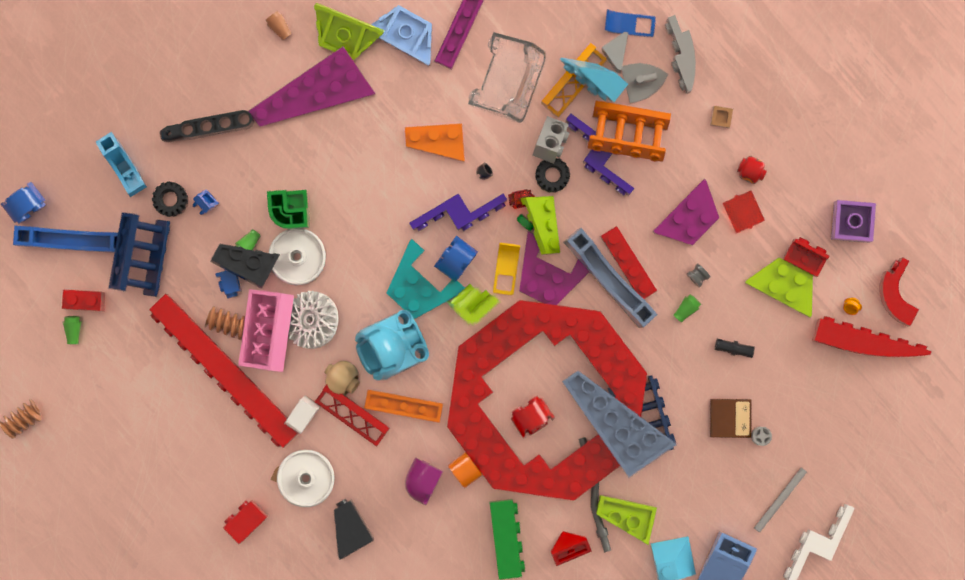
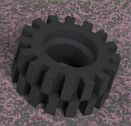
M556 158L554 164L545 160L541 161L536 169L535 176L538 186L547 192L553 193L563 190L569 182V167L560 158ZM549 168H556L560 172V178L556 182H549L545 177V172Z
M166 181V183H161L160 186H157L155 192L153 191V206L162 215L174 217L186 209L188 195L181 185ZM167 192H174L177 196L176 204L170 207L166 206L163 203V196Z

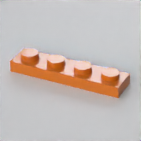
M367 390L364 409L439 423L443 408L442 403Z

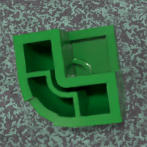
M307 190L267 191L269 216L276 225L285 229L309 228L310 217Z

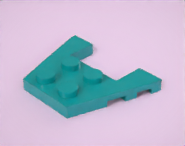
M411 239L386 293L416 319L456 297L465 287L458 281L451 280L441 292L438 291L411 266L425 251Z

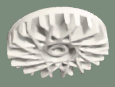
M303 228L285 230L273 240L270 246L269 253L280 254L272 271L277 278L287 284L296 286L308 284L319 277V274L323 271L326 260L324 245L309 230ZM296 253L301 255L299 260L294 259Z
M308 291L297 294L298 297L293 299L288 333L289 339L294 341L293 344L303 348H320L326 345L336 333L338 327L337 308L331 298L323 293Z
M313 450L293 452L283 460L278 469L277 485L280 493L289 503L298 507H313L322 503L330 495L334 486L335 477L332 465L324 455ZM303 475L309 476L308 482L302 480Z

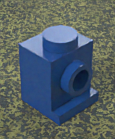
M227 270L215 273L217 278H221V281H218L221 292H225L227 299L237 297L238 292H242L238 276Z

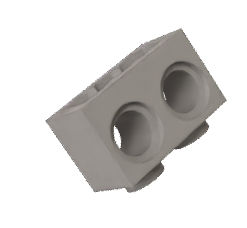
M547 116L532 156L554 164L556 156L560 158L564 149L561 143H566L569 132L566 131L569 124Z

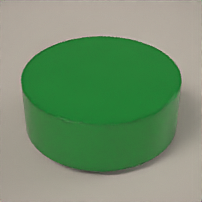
M523 214L516 218L528 231L534 228L533 223Z

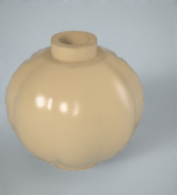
M339 361L334 365L329 364L325 369V383L332 392L345 396L348 393H354L360 384L358 380L359 373L352 363Z

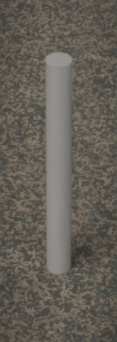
M803 468L799 469L754 529L758 532L762 531L807 471Z

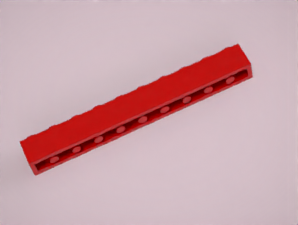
M164 294L149 309L152 312L150 315L152 319L157 323L161 322L165 326L163 330L170 337L174 335L179 340L177 344L184 351L188 350L192 354L190 357L197 365L201 363L205 367L203 371L211 379L215 377L218 380V387L224 392L228 391L232 395L230 399L237 406L241 404L246 409L244 413L251 420L254 418L259 423L257 427L264 434L268 432L272 436L270 440L277 447L281 445L284 448L299 434L285 424L288 417L168 294Z

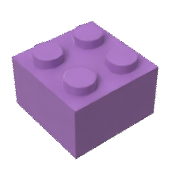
M835 201L831 240L873 242L876 203Z

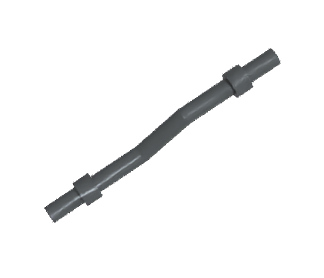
M586 437L579 439L581 447L587 443ZM598 482L591 488V510L597 527V537L601 540L604 552L611 551L607 537L609 534L607 528L604 527L602 517L596 514L599 500Z

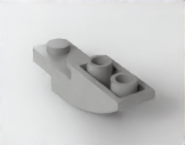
M673 15L667 18V23L665 24L667 33L669 35L672 34L674 39L672 41L673 49L675 52H679L678 55L674 56L671 64L674 72H678L680 76L678 82L681 90H685L686 94L692 91L695 78V50L690 31L681 32L676 16Z

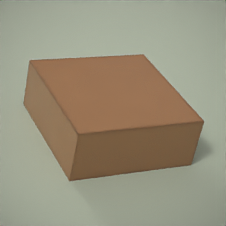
M714 106L711 125L730 128L733 109Z

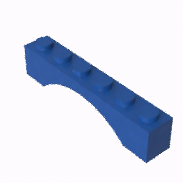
M14 226L13 245L115 253L118 233Z

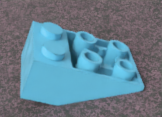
M562 57L559 59L565 64L563 68L571 74L574 73L576 75L575 79L582 85L586 84L588 86L587 90L594 96L598 95L604 101L608 99L615 102L628 85L617 73L599 64Z

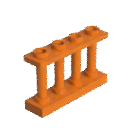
M595 101L592 117L598 118L596 136L590 135L588 149L610 152L615 155H627L633 158L649 159L654 162H663L666 148L660 147L662 129L668 130L671 113ZM606 120L617 121L615 139L603 137ZM625 123L636 125L634 142L622 141ZM644 126L655 128L652 146L641 144Z

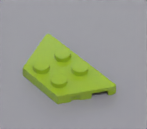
M319 3L314 5L319 46L333 52L344 46L353 60L385 31Z
M777 258L745 281V284L811 318L813 275L781 258Z

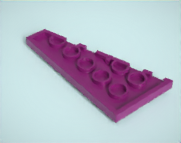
M342 46L251 108L249 112L260 127L376 93L344 46Z

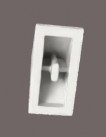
M304 396L300 399L285 424L301 434L321 406L307 396Z

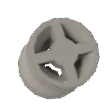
M759 426L752 431L751 439L755 444L765 446L770 443L772 434L768 428Z

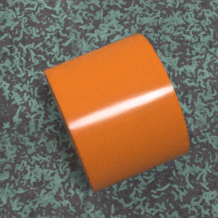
M466 452L448 465L464 488L482 476V473Z

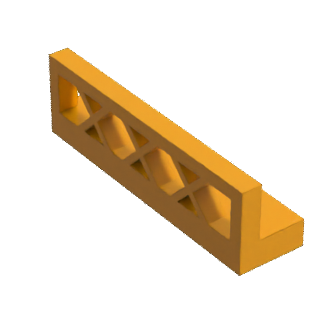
M590 43L576 60L589 62V57L594 53L601 59L599 65L603 66L607 58L596 50V46ZM568 71L564 73L541 101V104L558 118L586 86V84H581L577 89L579 82L575 79L576 75ZM575 84L573 95H564V87L566 85ZM562 98L563 107L559 111L550 106L554 99Z

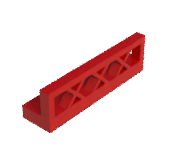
M326 384L315 400V403L377 447L390 427L347 396L332 392ZM326 392L333 397L334 405L326 406L321 402ZM345 405L349 408L350 416H340L337 406ZM360 416L363 418L365 427H355L353 417ZM369 428H376L382 432L376 441L369 437ZM366 429L367 434H365L361 430Z

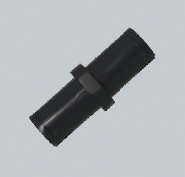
M717 338L714 350L731 353L732 356L741 355L753 358L755 346L740 344L735 340L730 342Z

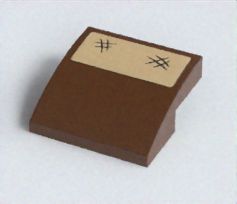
M710 399L711 438H751L752 399Z

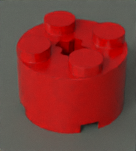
M536 396L528 401V406L524 408L520 406L512 411L511 421L523 439L526 438V433L532 435L548 425L547 421L549 418L552 421L555 419L543 398L539 399Z

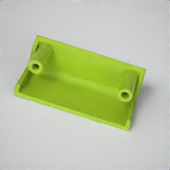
M471 284L466 286L452 301H447L450 307L469 324L479 322L500 302L487 290L481 293Z

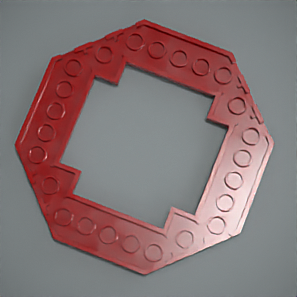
M519 300L458 346L447 428L493 489L574 501L621 466L600 435H596L552 469L540 454L524 465L479 405L481 401L493 393L482 377L542 331L554 346L571 335L616 395L615 398L641 417L647 372L601 311Z

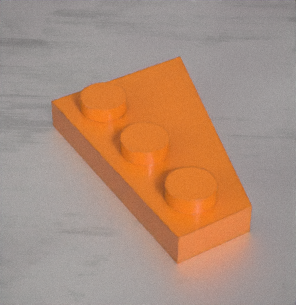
M462 123L405 127L406 147L465 162Z

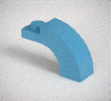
M112 132L95 142L130 197L147 187L131 158Z

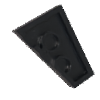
M219 244L210 262L262 289L280 254Z

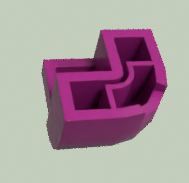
M415 457L405 479V488L409 496L426 506L443 471Z

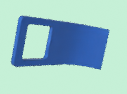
M607 9L605 30L618 34L628 32V35L653 37L656 17L621 13ZM637 18L652 20L650 34L635 32Z

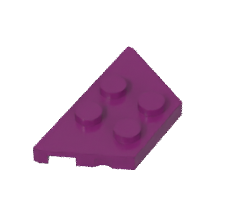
M703 179L653 230V233L681 241L685 244L694 245L719 219L707 181Z

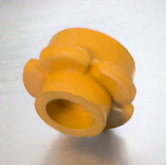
M857 298L845 299L843 305L844 311L847 314L856 315L861 311L862 305Z

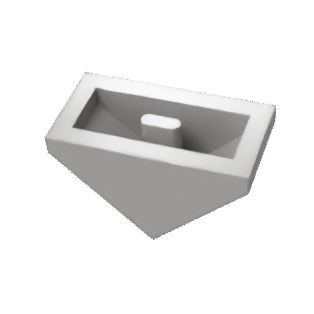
M623 32L602 47V52L617 73H621L628 32Z

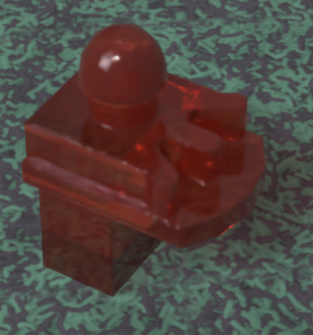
M527 189L508 194L509 205L513 206L514 209L526 207V205L522 204L520 198L535 197V195L531 193V190Z

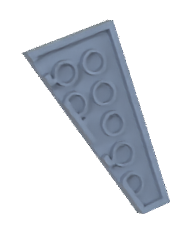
M580 371L575 372L562 381L628 477H631L677 445Z

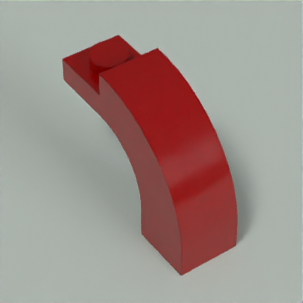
M902 257L893 262L890 269L892 273L889 271L883 272L880 280V298L887 313L897 322L909 327L912 325L919 309L908 304L899 292V281L909 263V260Z

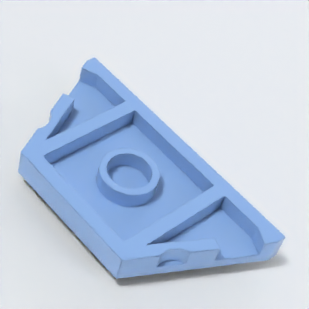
M398 5L371 24L385 30L379 39L427 66L430 65L432 23Z

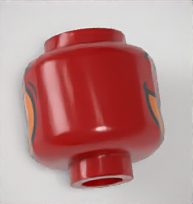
M748 156L746 159H742L737 172H739L741 179L756 184L758 180L763 181L767 170H764L765 163L763 161Z

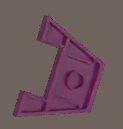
M527 232L519 292L542 303L557 305L589 271L579 259L570 274L538 258L537 255L540 250L533 233Z

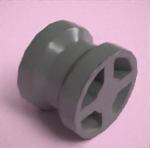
M696 264L695 269L687 273V276L699 288L704 280H708L711 277L700 264Z

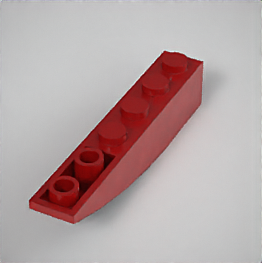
M827 316L817 320L812 341L869 356L913 357L931 355L932 351L927 350L928 346L916 343V346L909 345V341L898 338L897 341L890 339L891 335L879 332V335L872 334L871 329L861 327L860 330L853 328L854 324L842 321V324L835 323L834 318Z

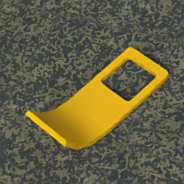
M499 242L493 287L494 293L514 294L520 245ZM499 274L513 276L511 291L496 289Z

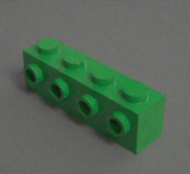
M513 499L490 501L499 580L522 577V572H525L524 560L520 561L519 553H523L522 541L517 539V534L521 533L519 522H515V515L518 514L517 503H513Z

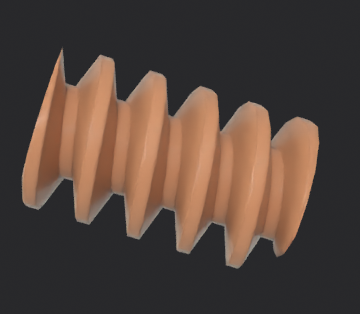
M213 306L207 316L205 328L209 324V330L212 331L216 327L217 333H220L223 329L224 335H228L231 331L232 338L238 334V339L242 340L245 316L237 320L236 313L231 318L230 311L223 315V309H220L216 313L215 306Z
M29 399L31 405L23 403V410L17 407V414L11 411L10 419L5 415L3 416L5 422L0 421L1 429L10 438L14 439L16 433L21 434L22 428L28 430L29 425L34 426L35 420L38 422L42 420L40 410L32 399Z

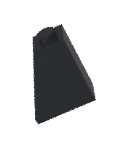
M347 499L340 501L336 504L337 508L334 509L337 549L340 560L374 541L373 535L352 499L350 501H347Z

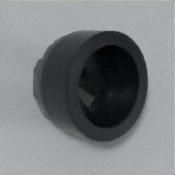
M483 163L477 168L476 174H480L479 178L484 180L491 177L493 171L487 163Z

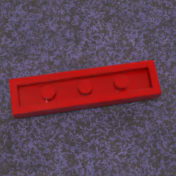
M616 226L600 236L633 290L643 299L657 291L656 287L618 227Z

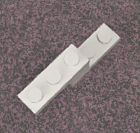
M844 504L843 507L839 508L836 515L838 520L836 524H832L828 533L830 535L829 539L809 529L807 532H803L799 541L801 546L799 550L796 549L791 559L793 560L791 568L788 567L784 573L785 580L798 579L809 552L830 561L832 560L855 509L854 507Z

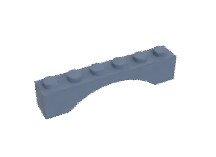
M582 228L577 229L564 241V244L639 328H644L658 315L614 270Z

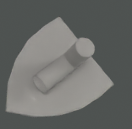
M636 63L622 66L624 81L628 83L626 89L630 103L649 98L659 90L668 76L666 72L650 64Z

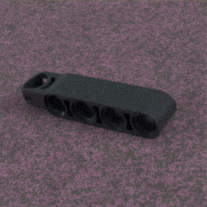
M240 110L186 120L180 124L166 126L159 133L161 140L164 142L192 140L249 129L254 124V118L249 111ZM243 115L249 116L247 124L240 123V118ZM230 119V126L223 128L221 126L222 120ZM206 122L212 124L209 131H203L202 129L203 124ZM188 125L192 126V133L185 135L184 128Z

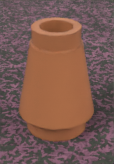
M278 11L266 19L267 26L281 37L282 40L292 34L283 15H280Z

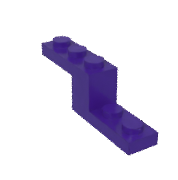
M570 113L565 121L569 124V129L574 132L578 130L583 134L582 138L589 142L590 135L596 136V131ZM592 149L583 160V163L586 164L584 168L591 173L597 172L601 175L600 179L608 185L612 183L616 186L615 190L623 196L625 194L629 196L634 187L604 166L612 153L594 151Z
M458 193L409 224L413 231L416 229L421 231L428 226L427 223L434 219L436 222L445 216L444 212L447 211L457 230L462 229L465 231L473 226L472 222L475 220L482 221L489 217L488 213L495 209L497 212L504 208L507 198L503 193L470 213Z

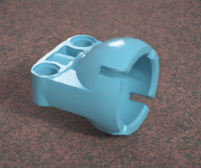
M401 310L361 329L355 336V341L358 343L356 350L365 370L369 374H373L375 380L389 379L426 361L429 357V351L420 329L407 310ZM399 316L403 318L404 324L399 322ZM415 351L420 353V359L415 356Z

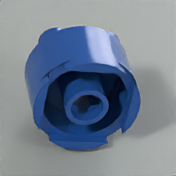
M29 182L28 186L24 189L22 187L5 199L6 202L0 204L14 223H23L31 217L30 212H38L46 206L44 203L45 198L32 182Z
M458 236L453 239L450 244L451 246L445 249L440 259L434 265L435 268L455 282L478 253V251Z

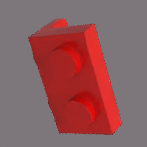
M804 238L793 239L783 260L818 277L826 260L830 257L826 254L827 251L819 246H816V248L810 246V242Z

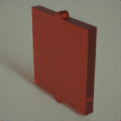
M752 190L741 195H735V198L722 203L736 233L747 228L752 229L754 225L765 221Z

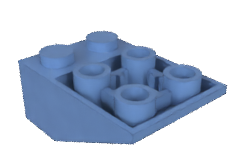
M719 531L698 580H742L757 548Z

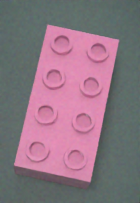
M249 289L238 366L283 372L294 295Z

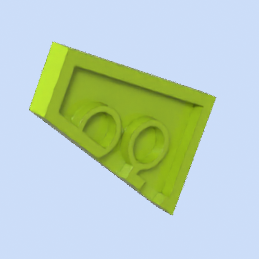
M554 196L520 198L522 204L527 207L529 213L527 214L528 220L533 223L535 229L533 234L541 255L560 253Z
M600 495L596 514L649 545L657 508Z

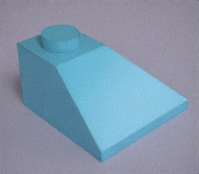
M689 536L651 543L658 580H680L696 575Z

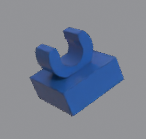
M207 189L193 198L195 201L193 207L199 205L202 209L199 213L200 215L209 212L219 204Z

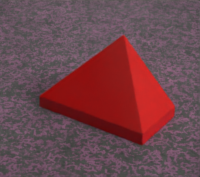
M562 531L551 554L556 566H559L590 553L592 550L586 537Z

